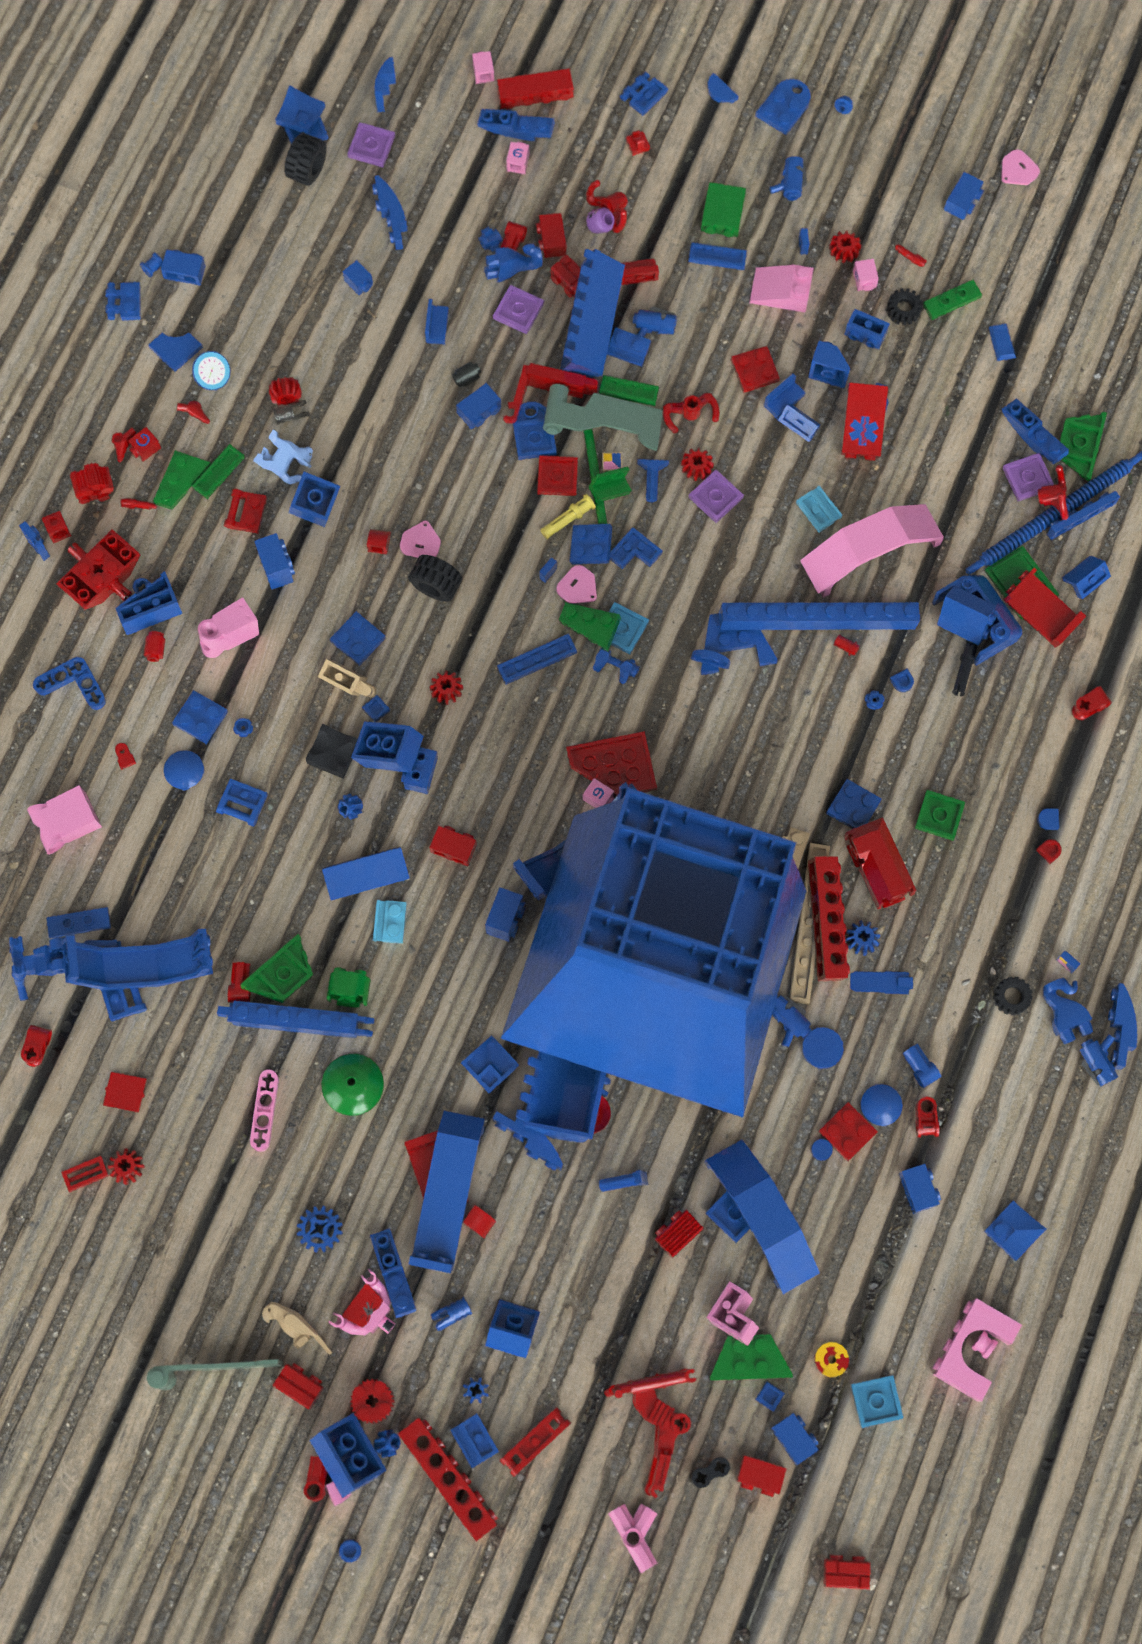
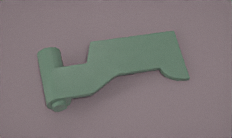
M562 384L550 386L543 429L548 434L556 435L563 428L580 432L606 426L637 434L639 441L644 446L657 451L663 410L593 393L586 406L582 407L567 403L569 389Z
M275 1359L255 1362L155 1366L148 1371L147 1382L153 1388L166 1391L172 1389L176 1384L177 1377L174 1371L284 1366V1362Z

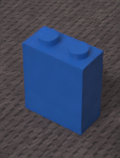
M953 586L945 596L937 625L972 643L980 645L984 639L987 640L990 636V626H992L997 615L994 613L997 606Z

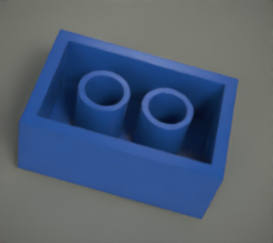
M364 721L351 758L365 768L411 773L424 736L411 726Z
M354 1413L320 1431L310 1439L312 1446L342 1498L387 1471Z

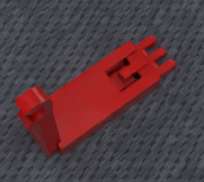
M530 363L529 366L523 365L514 401L507 402V407L515 410L514 414L511 417L503 416V421L508 424L517 421L528 386L549 391L551 385L562 384L569 389L568 396L582 399L583 394L593 395V393H597L598 381L585 375Z

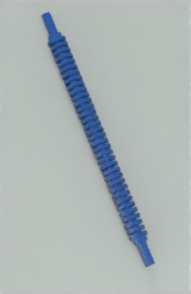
M1142 451L1129 460H1120L1111 468H1108L1099 476H1096L1087 484H1084L1065 498L1068 514L1114 484V482L1126 476V474H1129L1133 466L1142 460ZM1051 506V508H1048L1039 516H1036L984 551L978 561L965 569L966 573L971 575L983 566L993 565V563H996L1026 543V541H1029L1038 533L1050 527L1054 521L1061 519L1060 512L1054 506Z

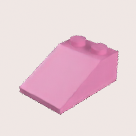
M799 265L756 268L750 303L806 312L814 268Z

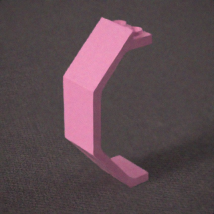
M926 504L892 506L840 529L800 561L817 593H821L822 597L830 595L832 586L859 565L905 544L931 542L933 547L941 545L944 537Z

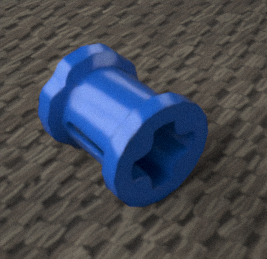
M154 252L149 260L145 263H140V267L151 278L153 273L162 267L163 260Z

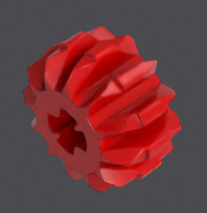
M847 230L844 234L839 231L837 236L833 235L831 243H829L831 256H835L836 261L841 259L843 264L846 260L851 263L853 258L857 259L861 251L860 238H855V233L848 234Z
M293 377L277 378V380L271 381L268 389L272 403L277 404V406L293 405V402L299 401L302 394L298 380Z
M699 447L696 452L691 448L689 454L685 453L683 455L684 459L681 460L682 472L687 473L688 479L693 476L695 482L698 477L704 480L705 475L709 476L711 474L710 469L714 467V463L711 462L713 459L712 455L707 456V450L700 452L701 449Z
M445 670L443 676L438 672L437 678L431 679L433 683L429 686L430 691H433L431 695L432 698H437L438 703H441L443 700H445L446 705L449 704V700L455 703L456 697L462 696L460 691L464 687L460 684L462 682L461 678H456V673L453 672L449 676L448 671Z
M125 1148L123 1155L120 1151H116L118 1158L110 1157L114 1164L108 1165V1169L113 1170L109 1174L110 1177H116L115 1182L117 1183L123 1180L125 1185H128L129 1178L135 1183L137 1181L135 1175L137 1174L140 1177L143 1175L138 1171V1169L145 1168L144 1164L139 1163L143 1158L141 1156L136 1157L137 1152L135 1150L129 1154V1149ZM125 1162L131 1165L130 1169L127 1168L128 1171L122 1169V1165H125Z

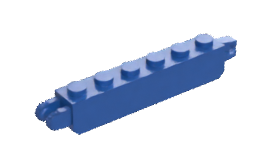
M234 1001V1003H230L229 1007L218 1006L217 1010L219 1017H226L227 1022H232L236 1026L346 1038H357V1036L372 1037L373 1031L358 1029V1024H374L375 1020L371 1017L358 1016L356 1013Z

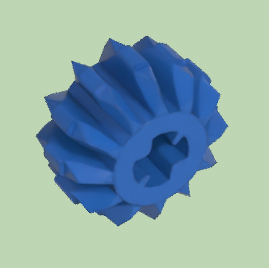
M860 920L858 925L853 923L851 925L852 929L846 931V934L849 936L846 937L845 942L851 943L848 946L849 949L856 948V955L860 950H862L863 956L867 955V950L873 953L875 951L874 947H878L880 944L877 941L881 937L880 934H874L878 928L873 927L871 929V922L864 926V922ZM861 934L864 938H867L865 942H863L862 938H859Z

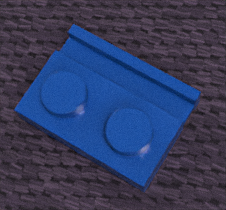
M615 327L607 355L642 368L652 341Z
M24 521L19 525L30 545L45 561L50 555L43 544L44 541L34 525L29 526Z
M478 1414L450 1430L472 1469L499 1452Z

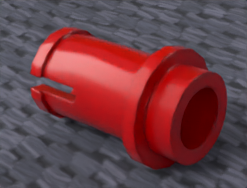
M840 634L833 644L848 652L849 656H855L860 648L857 641L852 642Z

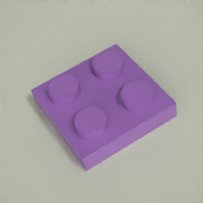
M359 122L347 153L348 158L384 167L395 138V132Z
M510 285L497 307L493 319L528 334L544 305V300Z
M1040 453L1011 462L1002 468L1018 502L1038 495V489H1041V486L1054 485Z
M715 470L689 494L688 498L717 523L743 499L744 495L721 473Z

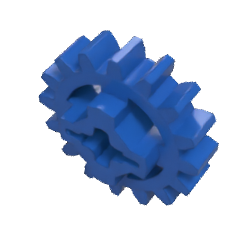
M314 1206V1212L311 1213L309 1210H306L308 1215L306 1218L300 1216L303 1223L297 1224V1227L301 1229L297 1236H303L300 1241L301 1244L308 1243L306 1249L310 1250L314 1247V1252L317 1253L319 1248H321L325 1253L328 1246L334 1249L332 1244L334 1241L336 1243L340 1242L337 1235H343V1232L338 1230V1228L342 1227L343 1224L337 1223V1220L340 1218L339 1215L332 1216L334 1210L330 1209L326 1212V1207L322 1206L321 1211H319ZM322 1215L328 1217V1219L318 1220L316 1216ZM310 1221L311 1227L306 1234V1227L308 1222ZM317 1225H320L321 1227L325 1225V1227L323 1228V1234H320L319 1232L315 1233L317 1231ZM334 1225V1232L330 1238L329 1231ZM322 1239L324 1243L318 1244L312 1242V1240Z

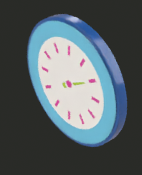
M208 351L200 354L195 359L192 366V374L200 387L206 390H217L228 382L230 378V365L227 359L220 353Z

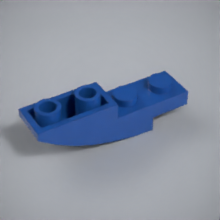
M481 109L477 123L478 127L495 134L527 141H535L536 137L551 138L555 125L554 118L519 116L517 111Z
M376 175L374 176L375 183L372 184L374 195H378V200H375L377 212L381 211L382 218H386L387 226L392 227V232H389L391 243H395L396 250L403 249L401 232L407 231L404 211L391 187L380 176Z
M1017 398L1002 408V412L1011 426L1036 454L1040 453L1041 457H1046L1053 465L1068 455L1069 449L1042 426L1043 421Z
M1119 983L1111 991L1110 1000L1113 1001V1007L1109 1009L1108 1020L1111 1021L1110 1027L1118 1028L1114 1032L1116 1048L1112 1051L1111 1061L1115 1069L1122 1070L1126 1067L1128 1051H1133L1137 1048V1021L1130 995L1125 985Z
M499 1112L495 1113L493 1117L494 1126L503 1132L509 1130L514 1133L513 1137L520 1142L526 1140L525 1150L528 1151L526 1154L534 1160L542 1159L545 1161L544 1165L551 1170H562L563 1163L559 1154L544 1134L523 1126L524 1121L518 1118L516 1121H513Z
M389 1228L370 1235L396 1318L416 1312L412 1293L391 1229Z

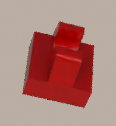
M637 130L626 137V143L632 156L650 150V145L643 131Z

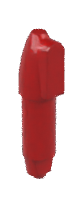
M895 245V249L909 259L910 262L920 267L925 266L927 261L922 256L912 253L904 246Z
M131 498L121 499L120 501L123 508L147 510L157 508L154 503Z

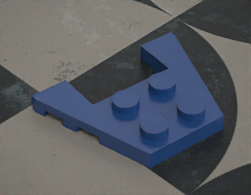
M719 613L709 615L704 650L720 653L756 647L759 666L777 664V657L761 630H720ZM702 663L701 675L719 673V667Z

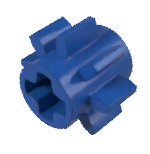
M489 227L481 231L482 235L479 237L483 249H489V251L493 252L495 249L500 248L499 244L502 242V238L498 230H492Z
M347 794L343 796V799L339 800L338 811L343 818L355 819L358 818V814L362 813L363 803L357 795Z
M470 1378L471 1384L469 1386L463 1385L468 1391L463 1396H470L471 1404L474 1402V1399H478V1402L481 1404V1397L489 1396L484 1392L488 1384L482 1386V1378H479L478 1382H474ZM480 1385L479 1389L482 1393L473 1397V1392L470 1391V1388Z
M392 1429L378 1432V1437L374 1439L375 1451L381 1454L382 1458L397 1455L396 1450L401 1445L399 1436L393 1433Z

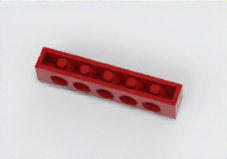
M815 856L808 860L817 979L818 981H842L848 978L850 966L847 963L848 945L845 943L846 924L843 921L845 907L841 897L843 892V885L840 882L841 864L838 862V856ZM824 874L828 876L829 883L824 880ZM826 894H827V895L830 897V899H831V902H830V903H829V902L826 900V898H825V895H826ZM827 915L832 917V923L828 921ZM829 935L833 936L834 943L829 940ZM831 955L836 959L835 964L831 961Z
M418 1417L399 1432L398 1435L477 1542L497 1526L495 1521L498 1517L491 1508L486 1510L482 1504L485 1501L478 1490L473 1492L470 1488L471 1480L465 1472L460 1474L456 1467L459 1464L452 1454L447 1456L443 1451L446 1446L439 1437L434 1438L430 1433L433 1428L426 1419L422 1421ZM421 1436H427L429 1439V1446L425 1449H421L417 1444ZM436 1453L442 1456V1463L438 1467L433 1466L430 1462L431 1456ZM448 1471L455 1474V1481L451 1485L446 1484L443 1480L444 1474ZM461 1489L466 1490L469 1495L468 1500L464 1503L459 1502L456 1498L457 1492ZM474 1507L479 1508L482 1512L481 1518L477 1521L472 1520L469 1516L470 1510Z

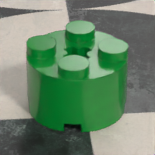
M336 967L334 972L330 974L326 1000L330 1003L332 1000L337 1001L336 1005L342 1007L360 1008V1004H363L365 1007L368 1003L371 979L366 976V971L355 970L351 972L346 971L344 968Z

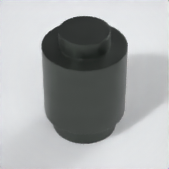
M470 361L456 369L452 377L459 388L462 386L466 387L480 379L479 374L481 370L477 363L473 364Z

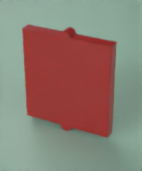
M111 1072L108 1086L105 1087L106 1094L103 1106L139 1113L142 1098L145 1097L144 1090L147 1079Z

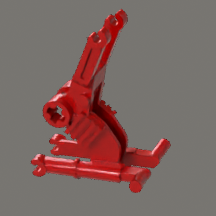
M683 1368L679 1371L662 1373L660 1375L656 1373L655 1376L611 1385L604 1392L606 1397L615 1395L616 1398H621L625 1393H633L632 1403L635 1409L646 1421L655 1425L654 1455L648 1480L644 1486V1492L648 1496L657 1498L658 1495L655 1493V1490L664 1491L675 1439L679 1434L686 1433L691 1427L690 1418L684 1413L674 1412V1408L662 1402L656 1396L655 1389L661 1387L665 1389L666 1386L695 1382L696 1378H689V1374L695 1372L694 1369ZM675 1419L681 1422L680 1427L674 1424Z

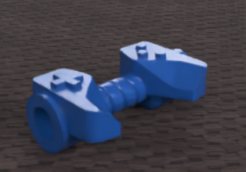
M602 648L599 649L593 666V670L596 672H600L607 663L620 668L619 682L622 684L628 681L629 676L635 678L640 669L635 664V660L627 659L623 662L611 656L610 650L606 652Z

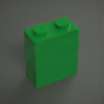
M709 182L701 231L707 234H720L725 237H738L746 188Z

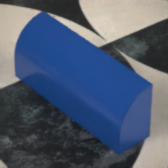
M401 846L322 868L331 901L410 879Z

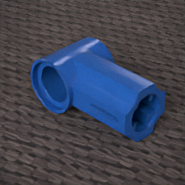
M918 1044L902 1053L914 1071L913 1074L916 1081L922 1088L941 1078L938 1068L933 1062L928 1060Z

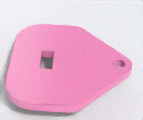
M1021 150L1011 151L1002 160L1001 179L1003 183L1028 185L1039 176V167Z
M422 521L403 533L400 550L403 554L416 558L421 555L436 557L441 540L430 523Z
M581 565L572 567L558 583L557 594L570 604L594 602L597 599L594 574ZM576 579L578 582L572 587L571 584Z

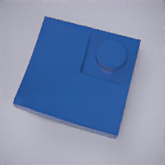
M289 85L282 107L275 119L276 124L310 135L326 107L325 102L306 95Z
M492 1035L461 1062L489 1094L520 1066Z
M1012 1201L984 1232L1014 1261H1017L1047 1229L1024 1211L1015 1201Z

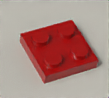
M767 346L731 356V362L743 393L780 382V377Z
M539 456L537 494L576 496L578 457Z
M847 1102L818 1132L848 1162L878 1131Z

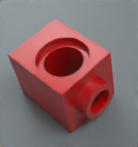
M60 511L42 518L53 544L71 537V533Z

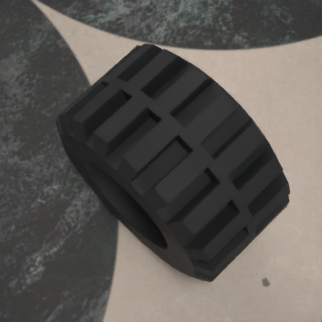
M304 132L300 133L288 150L285 160V176L306 186L313 184L318 178L325 162L327 150L325 141Z
M421 555L413 566L408 579L423 594L439 601L448 602L453 599L463 577L448 562L435 556Z

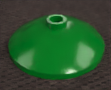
M345 1054L336 1058L326 1068L321 1083L322 1093L328 1105L336 1112L347 1116H358L367 1113L378 1104L384 1090V1078L378 1065L369 1057L361 1054ZM350 1079L355 1080L353 1086L348 1085Z

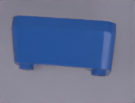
M962 576L936 592L932 601L934 606L945 599V596L953 586L997 606L994 613L997 616L993 623L994 626L990 630V637L994 644L978 653L974 663L975 666L1020 639L1022 635L1021 626L985 576Z

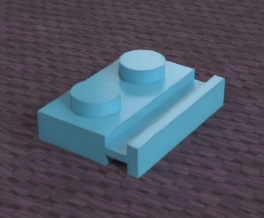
M817 486L816 489L811 490L796 500L798 507L819 533L835 523L836 520L842 518L841 512L820 486Z
M377 900L373 941L403 944L406 902Z

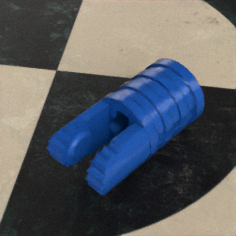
M462 1297L460 1300L433 1312L430 1316L432 1320H438L449 1315L435 1325L437 1331H441L473 1313L465 1297Z

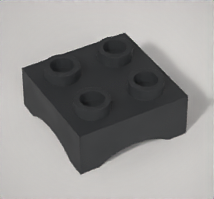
M322 724L317 738L306 757V762L311 766L344 779L353 760L351 756L358 738L343 734Z

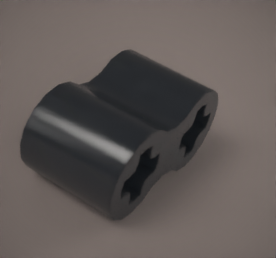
M717 1457L707 1467L695 1469L691 1474L692 1484L697 1488H705L714 1478L726 1476L730 1471L728 1460L723 1457ZM717 1461L725 1464L723 1473L714 1470L717 1466ZM698 1472L706 1474L704 1484L696 1482L695 1479L698 1477Z

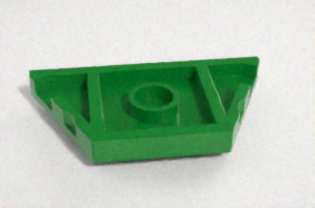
M1101 412L1100 415L1094 416L1089 414L1079 418H1066L1064 421L1060 442L1069 449V453L1061 460L1086 481H1090L1107 412Z
M297 934L242 982L240 987L284 1003L313 976L311 966L307 961L306 951H304L301 943V936Z
M771 1334L754 1335L748 1346L732 1336H727L710 1375V1381L793 1378V1374Z

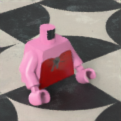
M367 1269L371 1276L365 1279L361 1275L362 1280L366 1284L342 1316L338 1313H333L337 1316V1321L335 1323L329 1321V1324L339 1327L351 1335L365 1336L369 1332L374 1333L378 1327L389 1334L396 1323L387 1317L391 1311L389 1307L391 1300L387 1288L376 1278L375 1273L371 1269Z

